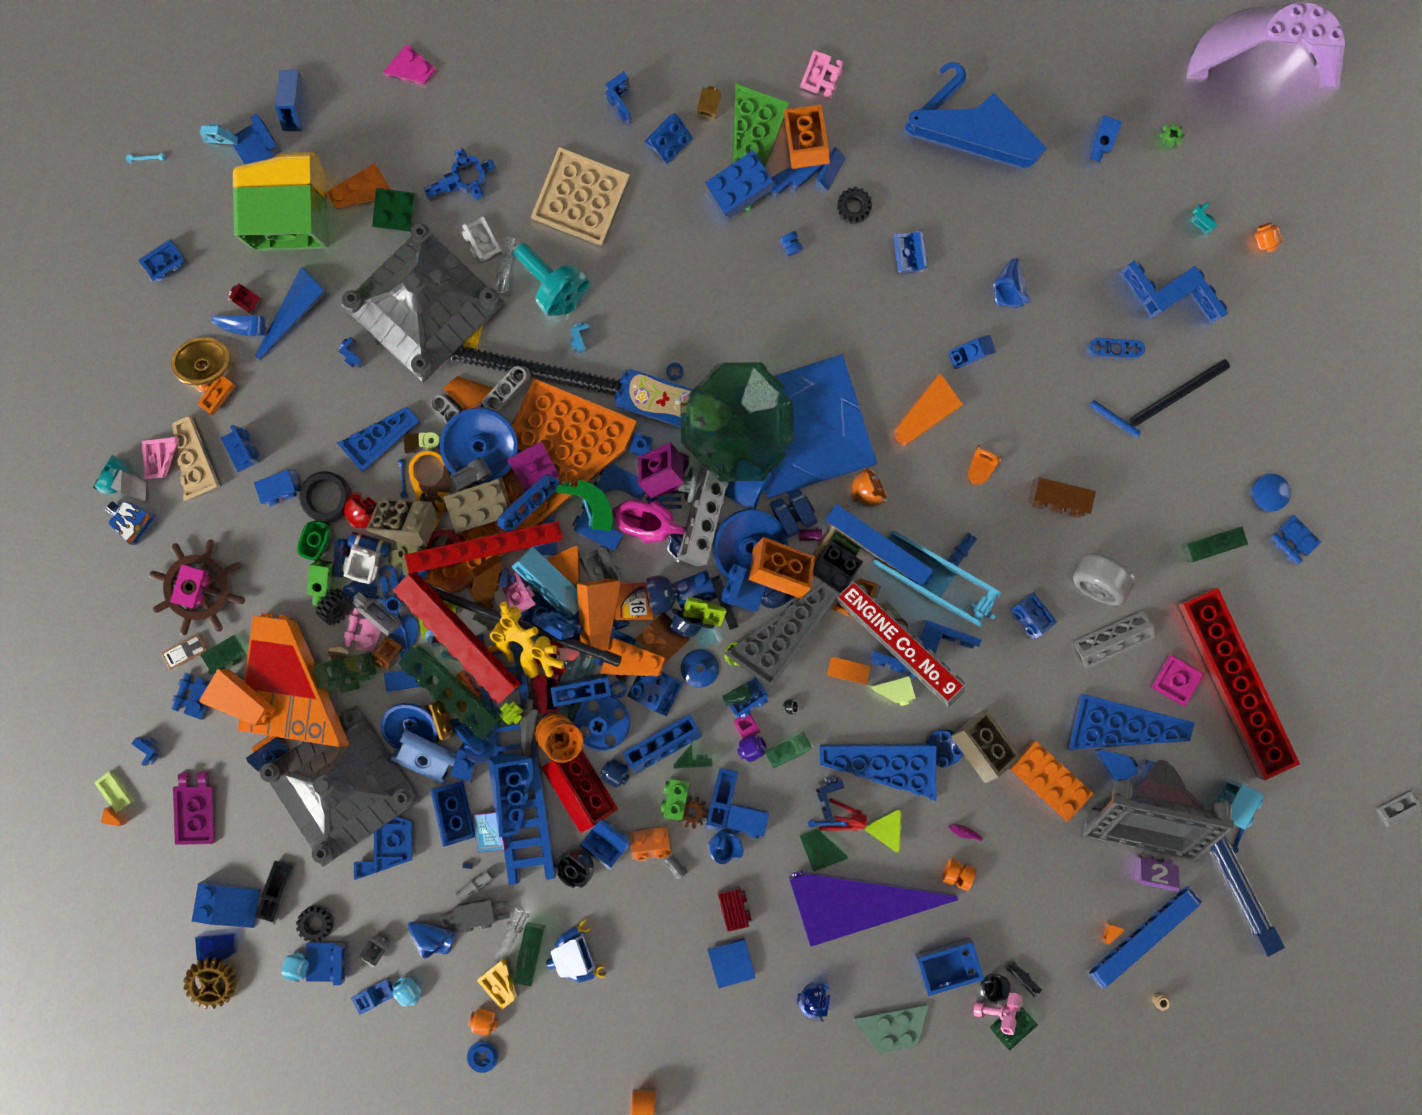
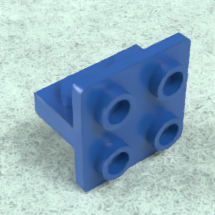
M673 113L644 142L668 164L692 140L693 136L679 116Z

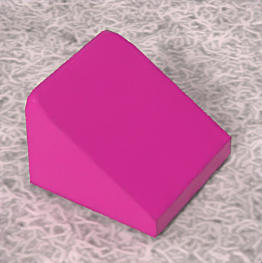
M751 714L743 719L739 717L733 721L742 738L751 734L757 735L761 732Z

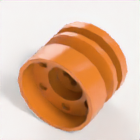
M554 713L547 715L536 726L535 740L539 747L553 761L561 763L571 761L582 750V733L563 714Z

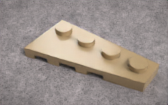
M187 416L172 423L174 437L179 438L176 448L179 458H177L178 466L181 468L182 477L180 479L181 485L184 488V501H189L220 487L192 416Z

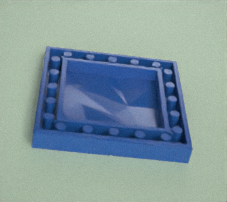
M843 354L733 388L757 466L772 473L765 491L767 499L791 492L796 488L801 489L877 464Z

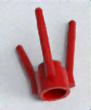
M832 798L829 799V802L854 814H851L850 818L834 816L835 820L849 822L850 826L819 827L820 831L852 830L858 832V829H865L867 815L862 814L861 810H856Z

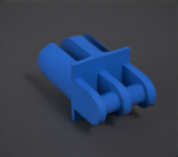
M676 490L668 494H682V491ZM661 495L660 498H650L649 496L646 498L648 503L654 500L660 501V504L666 509H682V505L663 504V502H679L681 497H663Z

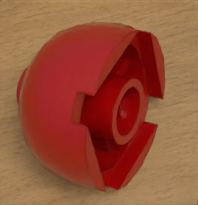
M353 492L350 493L346 501L344 514L352 527L356 529L367 528L377 502L370 497L364 499L361 497V493Z

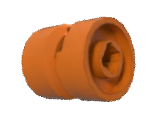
M950 858L945 867L942 882L950 885L956 883L958 888L969 891L977 868L968 864L963 866L960 861Z

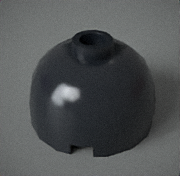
M581 849L565 851L556 860L554 865L555 869L557 868L559 872L557 874L558 878L571 888H575V886L583 888L591 880L594 873L592 858Z

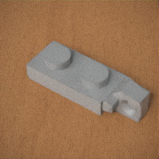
M360 592L354 596L352 602L357 607L359 613L387 636L401 626V620L393 613L387 611L375 598L367 599Z

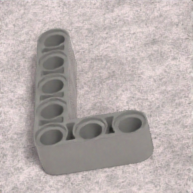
M525 366L513 367L476 407L489 408L500 412L529 381L531 376L529 369ZM519 369L524 373L522 380H519L516 376ZM506 383L511 387L509 394H506L503 389ZM435 395L431 399L432 409L446 423L452 418L454 411L458 413L463 410L448 395ZM493 397L498 401V405L495 408L491 405ZM440 398H442L445 402V406L443 408L439 407L438 400Z

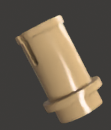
M1161 993L1153 995L1152 1001L1157 1009L1164 1011L1170 1007V999L1167 996L1161 995Z

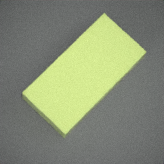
M112 771L107 772L94 782L115 813H119L134 802Z

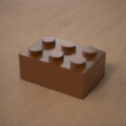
M1039 477L1032 482L1028 502L1033 503L1032 507L1043 509L1050 507L1052 512L1061 514L1062 512H1070L1069 516L1081 518L1091 514L1096 491Z

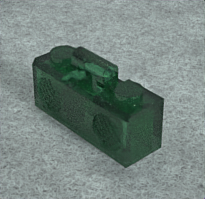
M1243 526L1182 544L1187 562L1191 563L1248 545Z
M372 652L313 666L318 688L326 687L327 690L339 686L341 693L359 689V682L370 680V676L376 674ZM350 678L351 683L346 684L345 679Z
M532 922L525 924L513 983L532 986L546 928L545 925Z

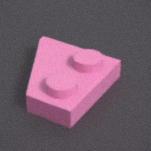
M178 437L142 441L145 479L166 478L179 441Z

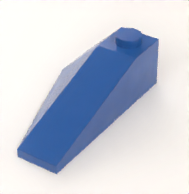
M513 754L492 756L489 759V773L499 837L519 834L524 815L523 809L528 799L530 783L533 780L532 757Z

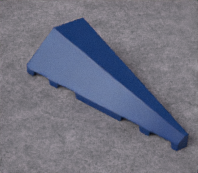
M303 267L299 270L255 354L259 360L276 346L327 293Z

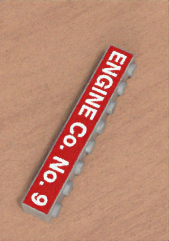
M853 581L837 597L839 604L947 707H950L965 692V682L958 675L954 676L951 674L949 666L944 662L940 663L932 650H926L922 646V641L917 636L912 637L908 633V628L903 623L898 624L894 620L895 616L889 610H883L880 607L881 603L875 597L871 598L863 585H857Z

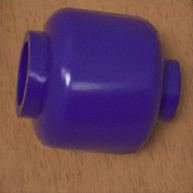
M751 734L739 741L737 752L741 759L753 762L765 755L767 745L762 736Z

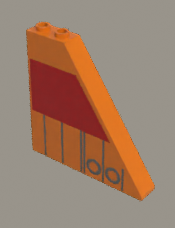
M261 612V616L253 615L244 682L270 703L276 711L273 714L272 720L267 725H253L239 719L238 731L336 747L349 746V741L297 621L289 620V616L278 615L277 618H273L271 613Z

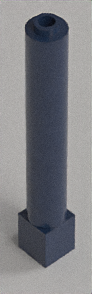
M1225 835L1211 847V850L1253 930L1252 934L1262 953L1269 957L1284 949L1285 946L1275 927L1271 925Z

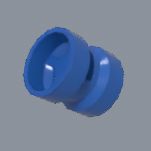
M797 231L790 232L779 239L786 248L785 253L787 257L804 250L803 244L798 240L799 235Z

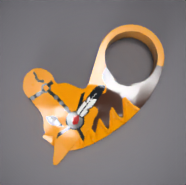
M423 451L415 455L411 460L409 475L416 495L415 501L431 502L439 515L434 527L435 530L446 509L443 497L451 493V472L445 466L440 453ZM425 455L437 457L444 469L442 478L432 487L420 482L415 473L416 463Z

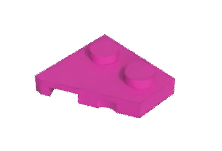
M406 44L383 72L386 76L391 75L425 85L437 70Z

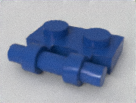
M1292 515L1279 528L1283 533L1281 537L1277 533L1271 536L1275 545L1281 548L1287 554L1290 561L1293 560L1297 565L1303 561L1299 556L1300 552L1308 556L1321 543L1295 515ZM1288 539L1296 546L1294 549L1286 543Z
M551 610L550 613L545 612L534 616L532 620L534 625L560 640L573 637L574 631L581 633L583 630L578 621L567 618L561 611Z
M184 673L183 678L178 683V692L172 699L173 705L171 709L179 711L180 706L184 705L186 706L184 714L203 720L208 706L202 704L199 700L210 681L197 677L195 683L190 682L192 675ZM187 688L192 690L189 699L184 698Z

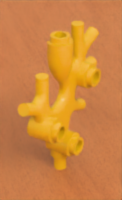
M506 601L501 602L500 608L502 611L500 614L502 618L490 634V638L495 644L487 648L492 653L498 650L502 651L507 662L514 661V656L508 643L510 641L519 643L523 647L520 657L521 665L525 675H528L529 678H534L539 674L540 669L535 658L541 661L547 677L554 675L551 666L562 669L564 661L548 655V653L555 654L557 652V647L551 646L550 639L546 636H541L534 643L531 637L538 634V629L536 627L527 630L523 629L518 624L521 610L517 606L509 607Z

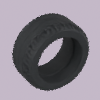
M321 471L310 475L303 482L299 493V500L303 511L312 519L321 522H333L345 515L344 507L352 491L348 482L340 475L329 471ZM322 481L334 482L338 485L341 492V500L338 507L329 513L317 511L311 502V494L314 487Z

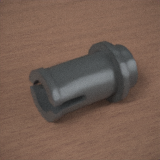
M673 854L664 861L675 874V878L680 879L687 873L686 866L683 867Z

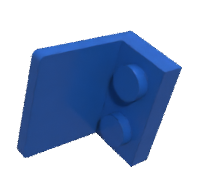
M623 71L605 84V94L612 107L616 106L620 119L631 124V113L619 98L624 96L629 91L628 88H630L629 77Z
M257 113L250 117L253 124L234 134L238 137L237 145H232L244 164L270 159L281 152L265 123Z
M236 425L230 426L232 432L221 437V440L237 472H241L259 463L258 457L260 455L256 447L251 446L249 442L251 437L246 429L243 430V428Z
M664 672L661 673V676L638 675L627 696L654 712L667 716L684 682Z
M308 942L306 944V960L309 961V967L306 973V981L333 982V985H342L345 982L346 942Z

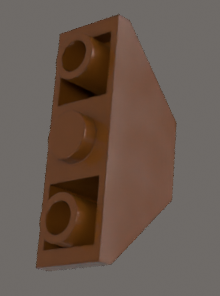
M493 555L473 568L467 585L476 603L489 608L494 606V593L499 588L498 578L504 568V564L498 555Z

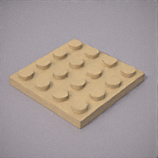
M558 147L532 212L531 219L602 247L630 175Z

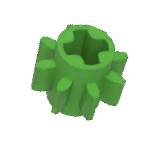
M1172 123L1169 128L1165 125L1163 128L1165 133L1159 135L1164 141L1162 145L1167 144L1172 148L1174 143L1179 146L1182 143L1180 139L1185 136L1181 132L1182 126L1177 127L1175 123ZM1172 133L1175 135L1173 138L1169 136Z

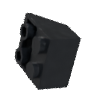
M830 541L814 565L813 576L841 594L848 587L864 561L833 541Z

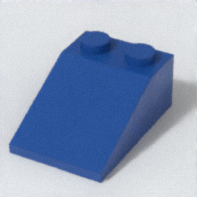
M203 880L197 886L191 922L254 928L261 889Z

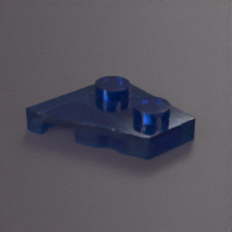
M235 933L195 937L197 960L201 959L204 962V959L208 957L212 961L213 957H216V962H220L221 959L225 960L237 952Z

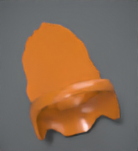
M979 444L974 451V457L968 470L971 483L978 485L986 482L991 473L994 472L995 466L1000 463L1002 455L997 457L993 453L981 449Z

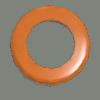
M633 1089L630 1115H654L656 1090Z

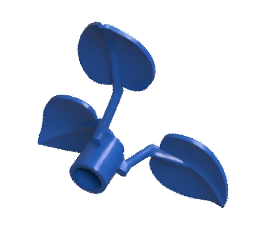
M429 569L418 572L424 581ZM403 570L399 576L400 582L406 577L403 574ZM352 581L343 587V592L352 601L354 596L360 592L367 599L375 598L385 604L386 610L395 613L402 622L401 626L388 637L400 644L405 650L411 648L417 638L418 623L410 614L401 617L398 612L401 607V600L397 596H390L385 600L375 595L378 588L374 581L371 584Z

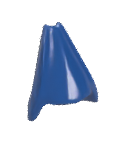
M1018 258L1011 259L994 282L995 301L1000 306L1019 308L1023 307L1024 303L1030 302V296L1020 260Z
M417 922L408 923L412 939L421 957L424 959L429 958L434 953L448 954L451 951L452 944L456 940V933L454 931Z

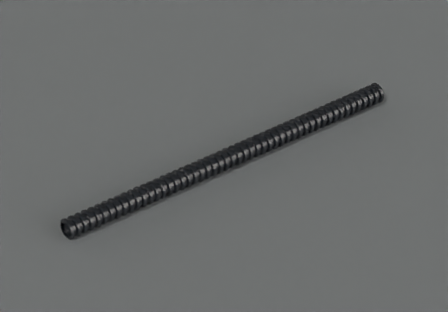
M375 338V344H376V345L381 344V343ZM461 346L450 357L451 361H463L464 364L468 362L469 365L486 366L487 369L492 367V370L497 368L498 371L504 370V372L510 371L516 366H525L529 369L534 379L539 377V380L543 378L545 381H556L558 384L562 382V385L567 383L568 386H580L581 389L585 387L586 390L590 388L592 391H603L604 394L609 392V395H612V393L616 395L622 386L620 379L616 381L615 378H603L602 375L598 377L597 374L593 376L592 373H580L579 370L574 372V369L570 371L568 368H557L555 365L551 367V364L546 366L545 363H534L532 360L528 362L527 359L523 361L522 358H510L508 355L504 357V354L499 356L498 353H487L485 350L481 352L480 349L476 351L475 348L469 349V347L464 348ZM519 369L516 375L520 373L521 376H524L523 371Z

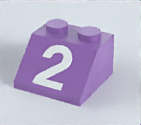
M1143 854V857L1136 856L1133 880L1143 885L1179 892V866L1173 864V860L1162 858L1161 861L1154 860V856Z

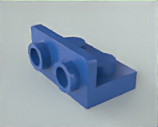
M1034 592L1010 609L1015 619L1021 623L1026 633L1032 639L1040 637L1057 623L1056 619Z

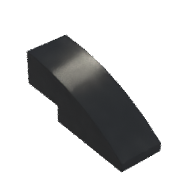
M274 860L255 914L257 920L275 925L293 866Z

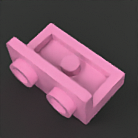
M515 571L513 573L517 580L515 583L502 588V591L509 606H517L522 613L535 605L532 598L535 594L531 587L528 586L529 583Z

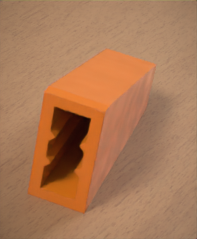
M941 373L933 380L894 430L896 433L894 437L900 445L903 443L906 446L963 405Z
M604 579L577 584L579 625L583 627L580 633V642L608 651L620 580Z
M218 669L199 700L202 704L253 725H267L272 720L273 714L276 711L270 703L230 669Z

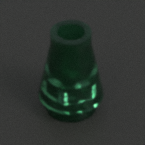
M743 684L722 695L726 706L749 703V700L753 699L749 686H743Z

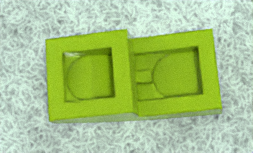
M687 597L682 613L685 617L702 619L703 624L721 626L726 609L709 601Z

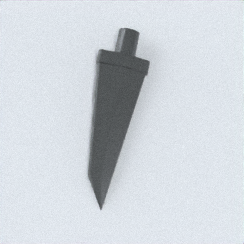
M526 699L525 708H521L523 712L520 714L523 717L520 720L522 756L528 757L531 753L538 710L533 709V699Z

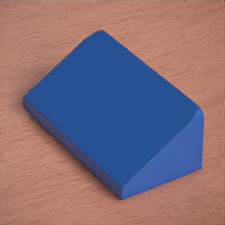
M837 147L833 148L829 155L830 164H824L816 179V185L825 190H829L845 161V156Z

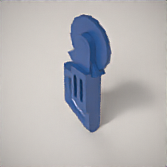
M473 716L450 720L453 731L464 743L465 755L468 760L483 763L493 756L494 747L492 743L486 741V737L481 736L485 733V729Z

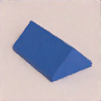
M463 781L432 788L430 791L443 847L474 838L475 833Z

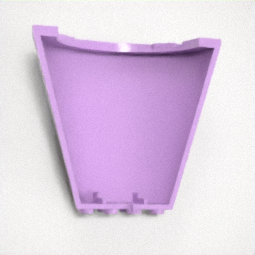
M1293 3L1240 10L1218 21L1201 38L1190 59L1187 78L1206 79L1210 68L1265 41L1297 44L1300 39V42L1310 53H1313L1317 61L1319 88L1339 89L1345 50L1343 29L1331 12L1313 3Z

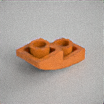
M831 657L827 676L867 685L871 666Z

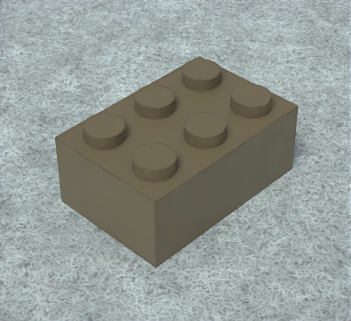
M502 477L447 494L443 497L455 533L497 521L499 516L511 506Z
M987 710L973 716L951 736L985 783L999 778L1021 757Z

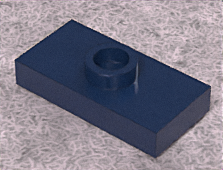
M275 737L246 757V760L255 770L260 771L263 765L272 763L290 749L283 740Z

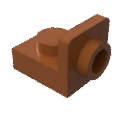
M386 636L373 653L372 660L374 664L381 669L389 670L391 663L402 650V646Z

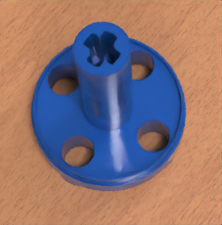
M608 696L592 699L599 704V708L596 711H592L588 707V703L591 700L584 701L577 709L574 718V724L579 730L582 726H587L590 729V735L583 736V744L598 751L610 750L621 744L630 729V716L625 705L617 698ZM618 708L622 709L625 713L622 719H617L614 716V711ZM611 734L616 737L614 745L607 744V735Z

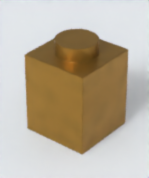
M711 86L707 88L702 87L697 107L698 115L716 118L721 99V92L717 88Z

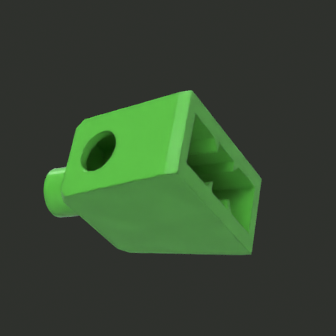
M318 560L309 565L307 594L313 595L312 605L318 606V601H322L320 598L322 596L325 597V593H330V590L333 589L334 562Z

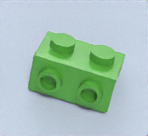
M673 777L670 778V782L666 781L664 792L668 794L667 799L662 801L661 806L664 818L683 819L689 782L680 781L678 778Z

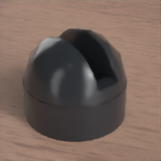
M789 699L783 703V706H785L783 711L786 714H797L798 702L796 699Z

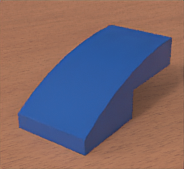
M389 978L351 997L359 1015L394 998L392 995V984Z

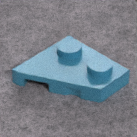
M209 123V126L201 125L200 134L202 135L203 142L237 145L238 137L231 134L230 130L222 129L221 125Z

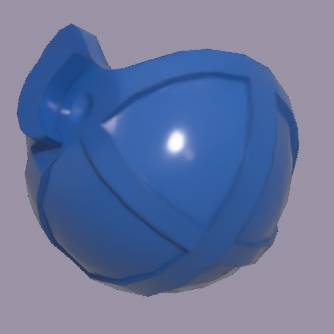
M720 831L708 843L709 853L716 863L726 864L733 858H741L743 856L742 844L738 836L732 832Z

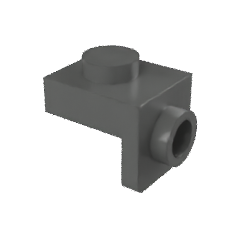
M372 935L358 958L375 968L389 946L386 943L387 940L380 935Z

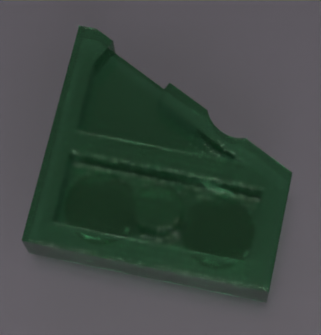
M818 828L799 835L814 872L848 859V856Z

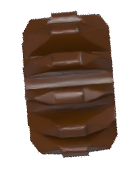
M689 795V802L687 803L686 801L683 819L678 821L682 823L686 820L685 827L687 828L690 822L692 823V828L695 829V822L700 826L703 825L700 818L707 820L708 817L702 813L708 812V808L701 809L706 802L702 801L698 804L700 797L697 796L694 802L692 801V796ZM692 807V810L696 808V816L692 817V814L689 816L688 808Z

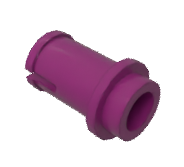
M818 527L816 529H799V541L819 542V540H822V529H818Z

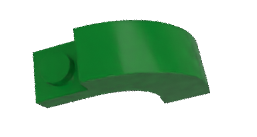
M577 480L576 487H573V483L562 482V485L556 486V493L579 496L589 504L592 514L590 529L611 531L613 520L611 506L599 488L583 480Z

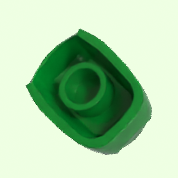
M317 520L306 523L298 541V555L307 560L318 561L329 545L332 534L330 525Z

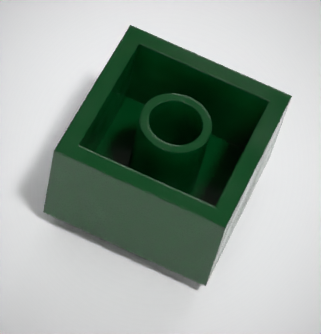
M376 188L372 227L411 232L414 222L416 193Z

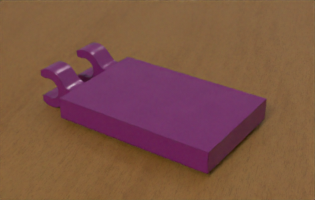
M181 772V774H178L179 786L173 787L175 845L214 844L213 785L208 786L209 773H198V786H188L189 772Z

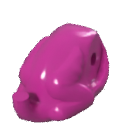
M627 500L612 509V516L618 527L627 534L641 538L644 543L661 542L666 540L669 534H684L686 532L684 526H679L673 522V514L657 501L645 503L638 500Z

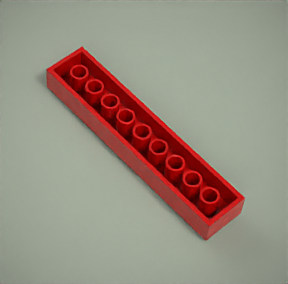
M1211 588L1178 603L1258 778L1267 780L1300 765L1219 588Z

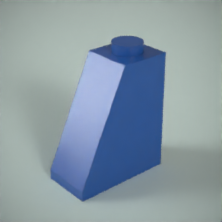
M279 70L275 109L282 131H301L302 79L299 70Z

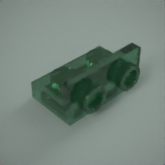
M233 635L201 654V657L209 669L207 671L208 674L213 675L218 669H226L225 667L230 664L233 666L243 661L242 657L247 654L237 637Z
M1022 1006L1020 1012H1016L1015 1015L1017 1024L1014 1035L1002 1033V1020L1000 1018L990 1026L993 1033L1009 1051L1038 1026Z

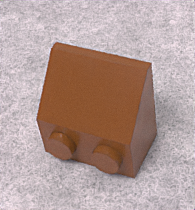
M662 613L636 639L646 650L666 657L667 662L690 638L680 636L671 631L672 619L666 613Z

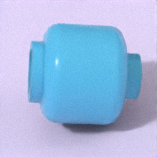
M294 952L293 956L288 955L285 957L281 973L285 975L284 979L299 982V980L306 977L309 961L304 959L305 955Z
M401 977L393 984L392 995L402 1006H413L419 1001L421 988L411 977Z

